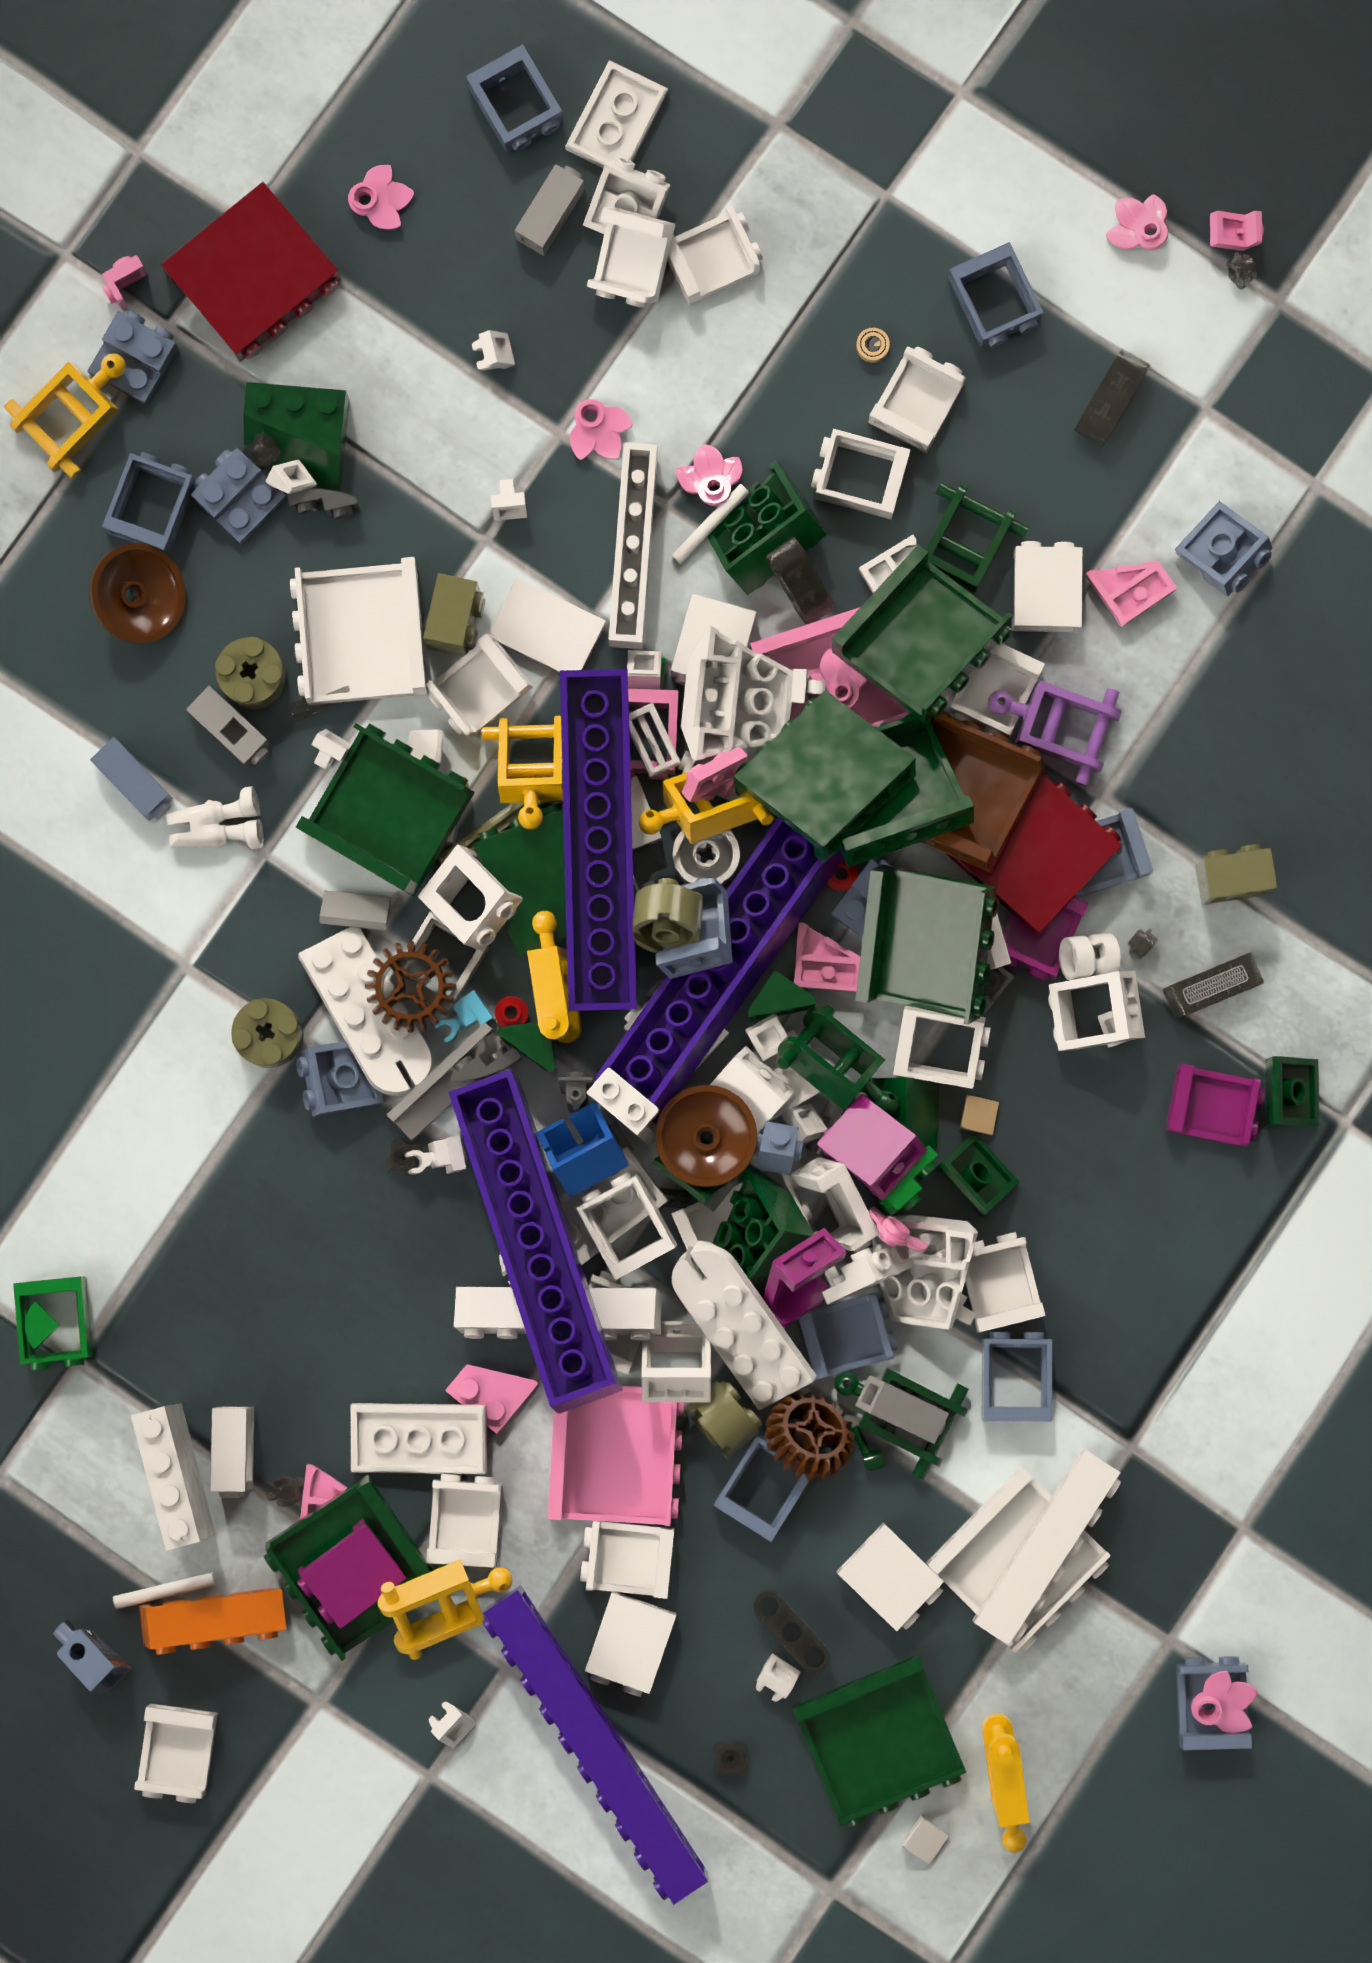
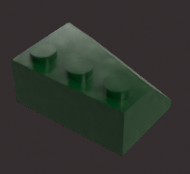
M246 382L243 413L244 454L248 458L269 467L299 459L317 483L316 486L326 490L341 492L350 401L346 390Z
M776 459L768 467L771 473L761 484L756 481L748 490L751 493L749 498L741 506H737L707 537L725 571L747 596L755 589L763 586L768 579L781 570L775 560L779 553L789 549L794 559H796L806 550L814 547L819 540L827 535L805 497Z
M749 1163L747 1168L741 1173L745 1178L740 1190H734L729 1201L733 1204L728 1220L720 1223L712 1244L726 1250L734 1257L763 1298L772 1262L814 1235L791 1193Z

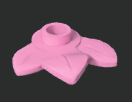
M379 165L367 171L364 181L356 184L350 190L348 202L356 214L367 216L373 226L380 229L393 230L401 226L397 211L404 209L414 197V191L404 184L392 181L391 165ZM364 195L371 197V201L367 205L359 202V199Z
M1151 195L1145 200L1144 204L1133 198H1124L1116 202L1115 211L1120 224L1106 234L1107 239L1113 245L1125 250L1138 246L1147 250H1156L1166 242L1168 228L1164 221L1167 209L1165 203L1159 197ZM1150 229L1157 230L1154 235L1145 234Z
M594 399L581 402L575 410L576 425L570 433V444L575 456L582 460L594 450L604 458H619L622 447L619 433L633 426L628 414L619 407H605L601 402ZM588 412H595L598 417L594 422H588L585 419V415Z
M703 445L695 454L694 466L678 467L676 469V476L685 492L699 495L700 499L710 506H719L730 497L731 486L740 480L743 470L739 457L723 460L721 453L716 448L710 445ZM712 486H720L717 491L709 490Z
M829 648L821 659V672L811 673L810 680L826 681L825 690L852 709L858 704L861 697L860 689L868 680L833 654L832 648ZM842 689H848V693L844 698L838 697ZM810 693V694H811L813 697H815V698H817L819 695H821V694H812V693Z
M875 1206L869 1210L871 1218L878 1224L877 1229L880 1232L878 1236L884 1243L891 1247H896V1245L908 1246L918 1252L926 1250L927 1244L908 1235L910 1231L902 1222L891 1216L886 1217Z
M1228 1671L1217 1672L1205 1681L1203 1692L1194 1697L1191 1704L1192 1714L1200 1723L1205 1725L1215 1724L1226 1733L1247 1731L1252 1728V1724L1243 1710L1255 1699L1258 1691L1255 1687L1245 1682L1231 1683ZM1207 1703L1214 1704V1707L1210 1710H1206L1202 1706Z

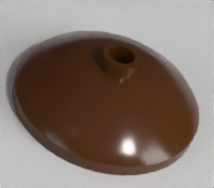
M131 543L112 549L100 559L91 576L89 597L92 610L98 622L108 633L128 643L143 644L159 640L174 629L184 611L186 591L183 577L177 565L167 554L151 545ZM127 590H130L133 594L132 601L126 599L125 593Z
M714 1085L694 1086L676 1094L662 1109L655 1130L656 1148L664 1166L679 1180L698 1187L719 1186L735 1179L751 1162L757 1145V1127L751 1110L735 1093ZM704 1133L712 1134L713 1141L711 1144L705 1145L700 1141Z

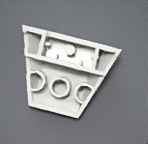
M711 625L705 629L687 664L681 729L693 760L705 759V757L718 755L723 751L728 753L737 747L741 749L763 745L768 740L772 741L780 733L783 725L790 720L793 671L767 656L758 654L743 646L742 642L725 636Z
M912 1214L891 1216L902 1222L909 1229L910 1233L908 1235L927 1244L924 1252H918L908 1247L914 1267L880 1283L891 1321L951 1329L957 1316L978 1231L968 1221ZM879 1236L871 1239L873 1247L883 1243Z

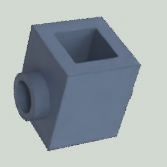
M765 1122L763 1133H757L755 1153H759L758 1170L791 1176L793 1161H800L804 1142L797 1140L799 1127Z

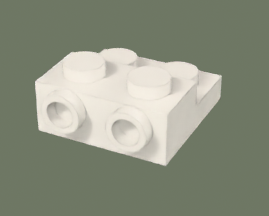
M617 157L616 161L610 159L603 168L583 226L605 234L607 222L600 221L603 208L617 207L657 219L671 185L664 182L666 177L659 172L647 170L646 174L635 170V163L622 157Z
M883 1242L851 1255L853 1262L841 1267L844 1275L833 1279L832 1283L834 1286L823 1291L822 1294L826 1303L830 1304L864 1291L914 1267L908 1247L899 1245L891 1247Z

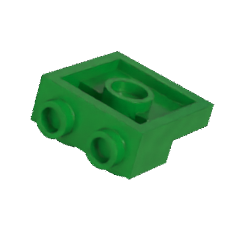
M930 1145L925 1147L928 1151L883 1201L879 1199L876 1202L888 1216H893L899 1209L904 1213L907 1212L921 1199L917 1193L922 1187L915 1181L914 1177L917 1176L921 1180L937 1166L933 1159L938 1154Z

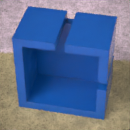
M596 1101L569 1115L584 1141L582 1144L578 1145L563 1118L536 1133L554 1173L569 1198L588 1190L596 1183L609 1176L616 1175L620 1170L629 1166L612 1128Z

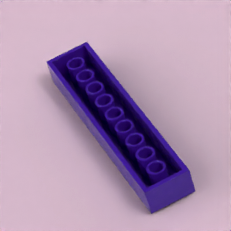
M628 669L560 670L568 1011L636 1010L635 941L632 932L634 888Z
M777 818L727 889L732 963L672 979L666 976L594 1080L597 1081L607 1068H611L659 1109V1113L651 1121L657 1124L664 1106L671 1098L680 1093L844 859L840 849L824 864L815 857L814 845L780 818Z
M512 1069L448 1092L550 1407L560 1414L623 1391L542 1145L536 1134L537 1129L520 1078Z
M521 1585L487 1607L483 1612L485 1615V1620L482 1621L484 1627L492 1638L498 1636L504 1644L501 1650L503 1656L511 1667L515 1665L519 1667L523 1674L520 1679L523 1687L530 1696L536 1694L542 1704H540L539 1710L549 1725L555 1723L560 1730L558 1740L568 1754L574 1752L579 1759L577 1769L587 1784L591 1781L594 1782L598 1789L596 1795L598 1802L606 1813L612 1810L616 1816L615 1827L623 1840L627 1842L631 1839L635 1845L634 1856L644 1871L650 1868L655 1877L653 1879L655 1882H653V1885L663 1900L669 1898L674 1905L708 1882L706 1867Z

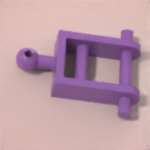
M1040 680L1034 685L1027 705L1012 700L1009 693L1002 690L994 691L988 698V706L993 713L1003 715L1008 712L1023 718L1014 744L1029 746L1039 753L1080 767L1075 783L1085 787L1088 786L1093 771H1102L1104 763L1097 760L1110 720L1119 721L1122 713L1119 709L1115 708L1120 693L1117 690L1107 688L1101 703ZM1044 696L1054 701L1041 739L1031 736L1030 732L1042 697ZM998 700L1002 701L1003 705H1000ZM1066 705L1097 715L1085 754L1053 744Z

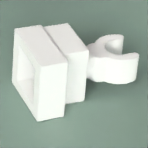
M460 1136L429 1143V1152L427 1153L412 1150L405 1154V1157L415 1156L419 1159L418 1168L409 1170V1174L420 1173L429 1166H432V1169L445 1167L447 1174L466 1169Z

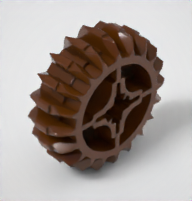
M409 941L407 952H403L401 944L396 943V955L392 956L388 949H384L382 952L388 960L385 963L378 958L373 960V963L380 970L379 972L367 971V975L376 979V982L366 983L365 989L376 991V994L370 995L366 999L368 1003L379 1002V1005L372 1010L374 1015L377 1016L384 1011L386 1012L382 1019L383 1024L387 1025L395 1018V1030L400 1031L403 1022H407V1031L413 1033L414 1022H418L420 1029L426 1031V1019L430 1018L431 1022L437 1025L439 1020L434 1015L437 1011L445 1016L449 1014V1011L442 1004L444 1001L454 1004L455 999L446 995V991L457 990V985L446 983V980L455 977V972L453 970L442 971L449 965V961L445 958L438 963L436 962L440 955L439 950L434 949L428 956L426 955L428 951L426 943H422L419 952H415V943ZM418 960L425 962L431 967L425 971L422 970L419 973L411 974L403 968L400 962ZM392 969L397 976L398 985L391 992V995L385 999L384 982L387 974ZM401 973L407 979H411L412 982L415 979L419 981L416 989L418 991L417 994L421 998L420 1001L415 995H411L410 992L407 995L403 994L406 985ZM437 975L438 993L430 1005L424 996V988L431 982L430 979ZM405 1000H412L419 1006L422 1012L403 1014L391 1007Z
M798 1391L792 1397L786 1396L778 1405L773 1407L770 1412L771 1415L766 1420L765 1427L767 1430L765 1431L764 1439L769 1441L767 1451L776 1453L773 1462L782 1461L784 1463L783 1472L792 1469L795 1471V1479L805 1474L808 1482L816 1476L822 1481L828 1475L833 1477L842 1467L846 1466L849 1457L854 1451L855 1446L852 1443L855 1440L856 1434L850 1431L853 1422L844 1420L846 1410L838 1412L835 1409L836 1401L828 1404L825 1402L824 1394L815 1399L811 1391L804 1396ZM801 1418V1422L788 1424V1421L791 1419ZM831 1448V1452L819 1454V1450Z

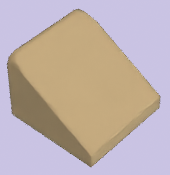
M966 1095L959 1129L993 1135L999 1102Z

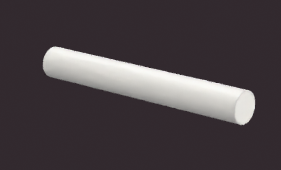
M740 484L731 493L727 501L719 505L671 556L681 564L750 492Z
M213 1572L116 1595L113 1596L115 1608L121 1609L215 1586L216 1581Z

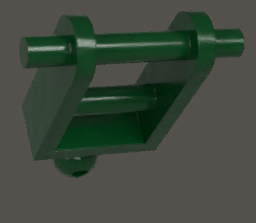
M941 482L935 494L951 502L926 548L929 552L928 562L959 585L976 593L1007 531L1024 539L1030 527L1014 519L1017 514L1016 510L1009 508L1007 514H1004L966 494L969 486L962 482L958 489ZM959 506L1000 526L985 555L944 535ZM937 547L977 566L978 569L973 576L934 556Z
M824 1005L822 1008H811L803 1017L805 1028L797 1037H786L779 1044L778 1067L783 1070L791 1067L843 1111L858 1093L863 1092L874 1101L875 1105L890 1116L897 1112L900 1105L897 1095L891 1091H882L871 1082V1077L886 1059L834 1018L835 1012L830 1005ZM814 1037L841 1058L834 1067L808 1046ZM851 1067L862 1075L855 1084L844 1076Z
M886 1368L880 1380L888 1384L893 1380L902 1385L901 1390L911 1395H914L916 1392L944 1406V1411L949 1413L942 1434L938 1436L935 1444L928 1441L924 1449L894 1435L897 1426L887 1421L884 1422L882 1428L871 1423L873 1415L864 1411L858 1423L859 1427L920 1457L912 1475L924 1480L932 1464L940 1467L943 1459L936 1455L956 1415L959 1414L965 1417L968 1409L961 1405L969 1389L957 1383L950 1399H947ZM850 1371L839 1373L834 1381L836 1391L843 1396L855 1395L859 1397L865 1386L859 1382L857 1375ZM845 1380H849L851 1383L847 1388L843 1386Z

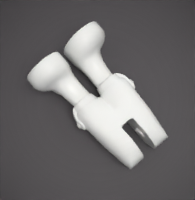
M244 787L240 792V798L230 804L223 805L221 802L208 800L205 804L166 814L167 826H186V824H190L191 828L190 832L183 831L178 834L169 835L170 848L211 847L218 849L227 844L228 840L246 841L251 849L262 848L264 842L263 826L259 819L246 821L238 825H220V822L226 819L260 816V805L254 787Z

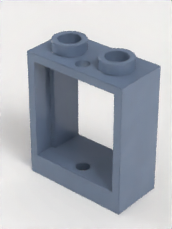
M523 44L466 76L470 92L506 153L512 150L518 152L525 149L532 143L531 139L542 133L546 136L555 132L560 127V123L563 122V113ZM526 70L549 110L507 132L485 92L519 72Z
M1010 242L949 270L948 280L981 348L987 345L995 348L1007 342L1009 335L1018 331L1021 334H1026L1039 326L1038 322L1042 319L1043 310ZM1006 266L1028 314L986 332L964 284Z
M141 452L140 456L130 453L102 528L109 535L131 543L151 545L169 556L190 502L191 494L194 491L192 484L195 479L190 475L191 470L184 466L172 463L170 468L159 464L160 459L151 454ZM140 471L182 486L164 535L121 520Z
M990 1332V1339H982L981 1420L1052 1422V1339H1044V1332H1024V1339H1010V1332ZM992 1347L1041 1348V1407L992 1406Z
M756 1435L713 1506L772 1542L808 1484V1480L805 1474L800 1476L771 1524L730 1499L729 1495L759 1447L773 1456L776 1454L775 1452L767 1451L768 1440Z

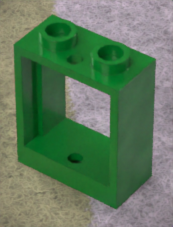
M85 1276L13 1283L20 1365L30 1364V1370L51 1368V1361L63 1360L64 1367L84 1365V1358L93 1357ZM75 1291L81 1350L34 1355L33 1347L30 1345L25 1333V1319L30 1308L29 1296Z

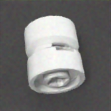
M1093 934L1088 938L1086 936L1063 938L1059 948V962L1062 973L1067 980L1119 971L1120 948L1113 934Z

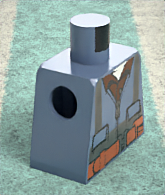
M66 1620L53 1633L63 1644L62 1648L57 1652L58 1657L90 1692L109 1693L132 1669L93 1630H77L69 1620Z

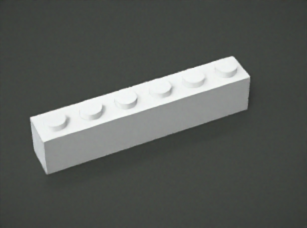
M624 442L609 628L610 647L643 649L658 449L655 444Z
M456 1287L454 1328L464 1333L465 1338L482 1339L485 1333L497 1334V1338L516 1339L517 1334H526L511 1287ZM589 1288L606 1340H616L617 1335H630V1339L650 1340L651 1335L661 1334L662 1294L656 1288Z
M1085 1449L1081 1451L972 1621L1008 1646L1012 1640L1018 1642L1028 1627L1024 1623L1031 1611L1037 1613L1047 1598L1043 1592L1050 1582L1055 1585L1062 1576L1065 1567L1061 1564L1068 1553L1074 1556L1084 1541L1080 1537L1081 1533L1087 1525L1093 1527L1103 1510L1099 1508V1505L1105 1496L1111 1498L1121 1483L1117 1479L1121 1472Z

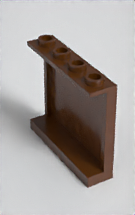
M943 710L937 717L932 715L931 725L964 796L969 795L974 805V823L922 841L921 843L991 873L1046 768L1042 757H1040L1041 754L1037 750L1026 745L1019 748L1010 744L1011 741L1007 737L999 733H993L991 736L982 732L981 728L975 723L968 720H963L961 723L952 719V716Z

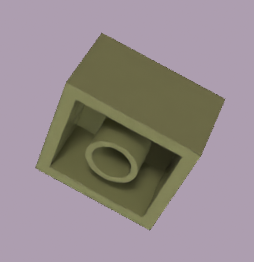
M438 573L423 636L428 650L464 657L469 649L472 650L476 646L478 631L476 630L475 620L476 617L482 618L485 607L484 593L480 591L477 581Z
M1252 844L1240 847L1241 850L1236 851L1234 854H1228L1227 849L1207 852V855L1203 856V859L1195 866L1201 905L1265 896L1277 889L1271 848L1261 849V844Z

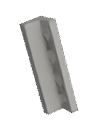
M484 1022L386 1115L413 1141L452 1104L448 1092L477 1081L455 1082L451 1077L456 1072L453 1067L470 1055L472 1059L479 1056L484 1064L488 1066L492 1063L488 1057L503 1046L507 1050L510 1048Z

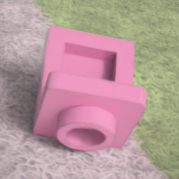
M1215 211L1210 214V246L1245 251L1262 243L1264 226L1262 224L1261 211H1253L1246 215L1224 211Z
M135 255L132 258L126 256L117 260L113 264L112 269L102 274L107 282L102 288L111 304L118 302L122 310L127 308L128 306L120 290L148 275L138 256Z

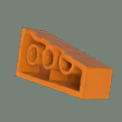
M278 1587L231 1593L230 1596L225 1597L224 1595L205 1596L197 1598V1601H167L162 1606L151 1607V1603L139 1605L143 1646L150 1650L156 1649V1655L177 1652L176 1646L190 1644V1650L211 1647L210 1641L224 1639V1645L245 1642L244 1636L258 1634V1640L277 1638L278 1631L287 1630L282 1589Z

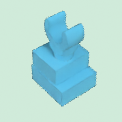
M473 990L453 1005L458 1015L450 1020H440L439 1024L435 1025V1028L440 1029L444 1025H449L452 1033L444 1039V1042L450 1043L457 1038L458 1031L464 1026L470 1028L477 1022L481 1025L484 1022L489 1024L495 1020V1017L478 992Z

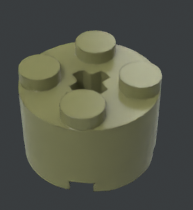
M257 637L237 639L228 644L216 660L217 682L224 694L235 705L249 709H262L276 702L284 690L286 682L284 662L277 651L264 640ZM252 668L256 670L255 674L257 677L251 680L247 676V669Z
M672 878L659 879L658 884L649 885L638 890L635 896L632 921L635 943L646 950L661 952L662 948H676L698 942L703 907L702 894L678 885V882Z
M274 999L252 1000L239 1010L232 1024V1043L237 1052L245 1060L262 1068L278 1067L291 1061L302 1045L303 1033L297 1015L288 1006ZM272 1025L271 1031L275 1033L273 1039L266 1038L262 1042L263 1035L260 1034L261 1029H267Z
M715 1381L711 1384V1402H690L684 1408L687 1412H695L690 1418L713 1446L718 1444L723 1450L721 1454L728 1460L759 1434L758 1428L762 1425V1422L751 1409L747 1410L738 1404L737 1401L741 1397L730 1383Z

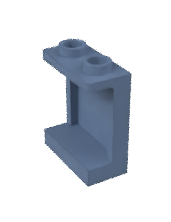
M1133 808L1096 821L1103 828L1107 825L1120 835L1122 838L1120 841L1122 853L1120 855L1115 853L1075 896L1076 898L1148 876L1153 872Z
M700 878L693 883L682 885L703 896L700 936L698 942L676 948H663V951L656 953V965L670 979L732 963L728 894L715 878Z
M876 1293L811 1310L798 1319L809 1362L816 1374L815 1380L843 1371L894 1359L892 1351L898 1350L893 1330L887 1332L883 1319L888 1318L889 1315L884 1298L877 1299Z
M1204 1657L1185 1658V1664H1176L1179 1747L1182 1750L1252 1749V1738L1248 1730L1238 1733L1223 1732L1215 1724L1205 1725L1197 1721L1191 1710L1194 1697L1203 1692L1204 1683L1212 1674L1228 1671L1231 1683H1247L1246 1672H1249L1248 1664L1240 1662L1239 1657H1219V1663H1205ZM1207 1703L1202 1707L1210 1710L1214 1707V1704ZM1247 1707V1708H1245L1243 1711H1244L1245 1714L1248 1716V1707Z

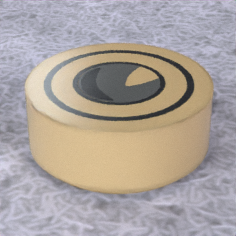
M865 329L857 339L856 350L858 355L869 363L883 360L889 351V338L881 329Z

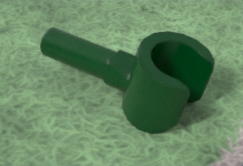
M858 1425L851 1428V1432L856 1434L855 1439L860 1447L865 1467L868 1470L883 1468L884 1463L880 1449L869 1451L868 1444Z

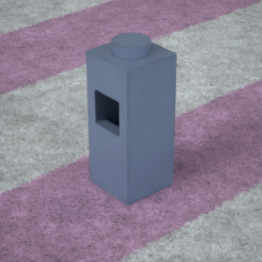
M115 737L90 759L148 821L153 817L156 820L161 818L171 808L169 802L173 800V797Z

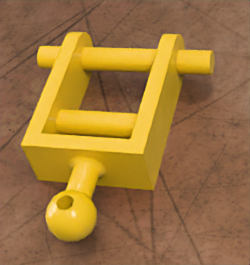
M108 354L101 362V369L92 379H89L77 365L67 362L23 409L14 399L9 400L4 405V409L13 417L10 427L16 433L25 430L50 456L47 466L53 472L62 469L71 479L81 472V469L71 459L119 411L101 391V388L111 378H118L123 375L126 369L124 359L119 354ZM73 380L100 406L93 414L67 389ZM56 398L82 423L61 447L34 421Z
M555 716L554 724L526 726H510L509 718H500L499 727H482V740H499L498 791L500 803H524V807L519 811V823L525 829H536L543 821V813L538 807V802L563 801L561 716ZM554 738V763L510 764V739ZM542 776H553V777H543V778H517V779H510V778H515V777H542Z
M688 772L663 781V798L668 809L660 812L646 810L639 816L638 824L640 830L645 834L653 835L659 832L664 824L676 820L692 844L759 819L762 825H768L773 821V816L766 807L745 791L742 793L743 797L713 807L710 801H705V799L694 802L700 810V813L694 815L685 802L687 799L682 794L687 781L686 775Z
M540 911L533 917L532 926L535 932L540 935L542 949L527 951L540 1032L545 1037L563 1043H571L579 1038L582 1032L580 1011H568L567 950L555 946L553 931L557 927V920L553 913Z
M458 1560L396 1587L392 1582L384 1583L381 1586L383 1594L378 1599V1606L384 1616L393 1617L398 1629L394 1636V1644L397 1650L402 1654H409L411 1659L416 1660L422 1656V1649L483 1624L482 1621L485 1619L477 1598L492 1590L499 1593L507 1591L513 1583L512 1574L506 1568L497 1567L491 1570L488 1578L471 1583L461 1560ZM463 1589L467 1600L455 1605L450 1594ZM438 1599L442 1611L410 1624L406 1612Z
M997 1713L988 1716L982 1724L990 1793L998 1826L1006 1827L1002 1835L1003 1846L1007 1851L1017 1853L1022 1851L1027 1843L1026 1834L1020 1829L1019 1825L1030 1823L1019 1744L1014 1737L1011 1720L1007 1716Z

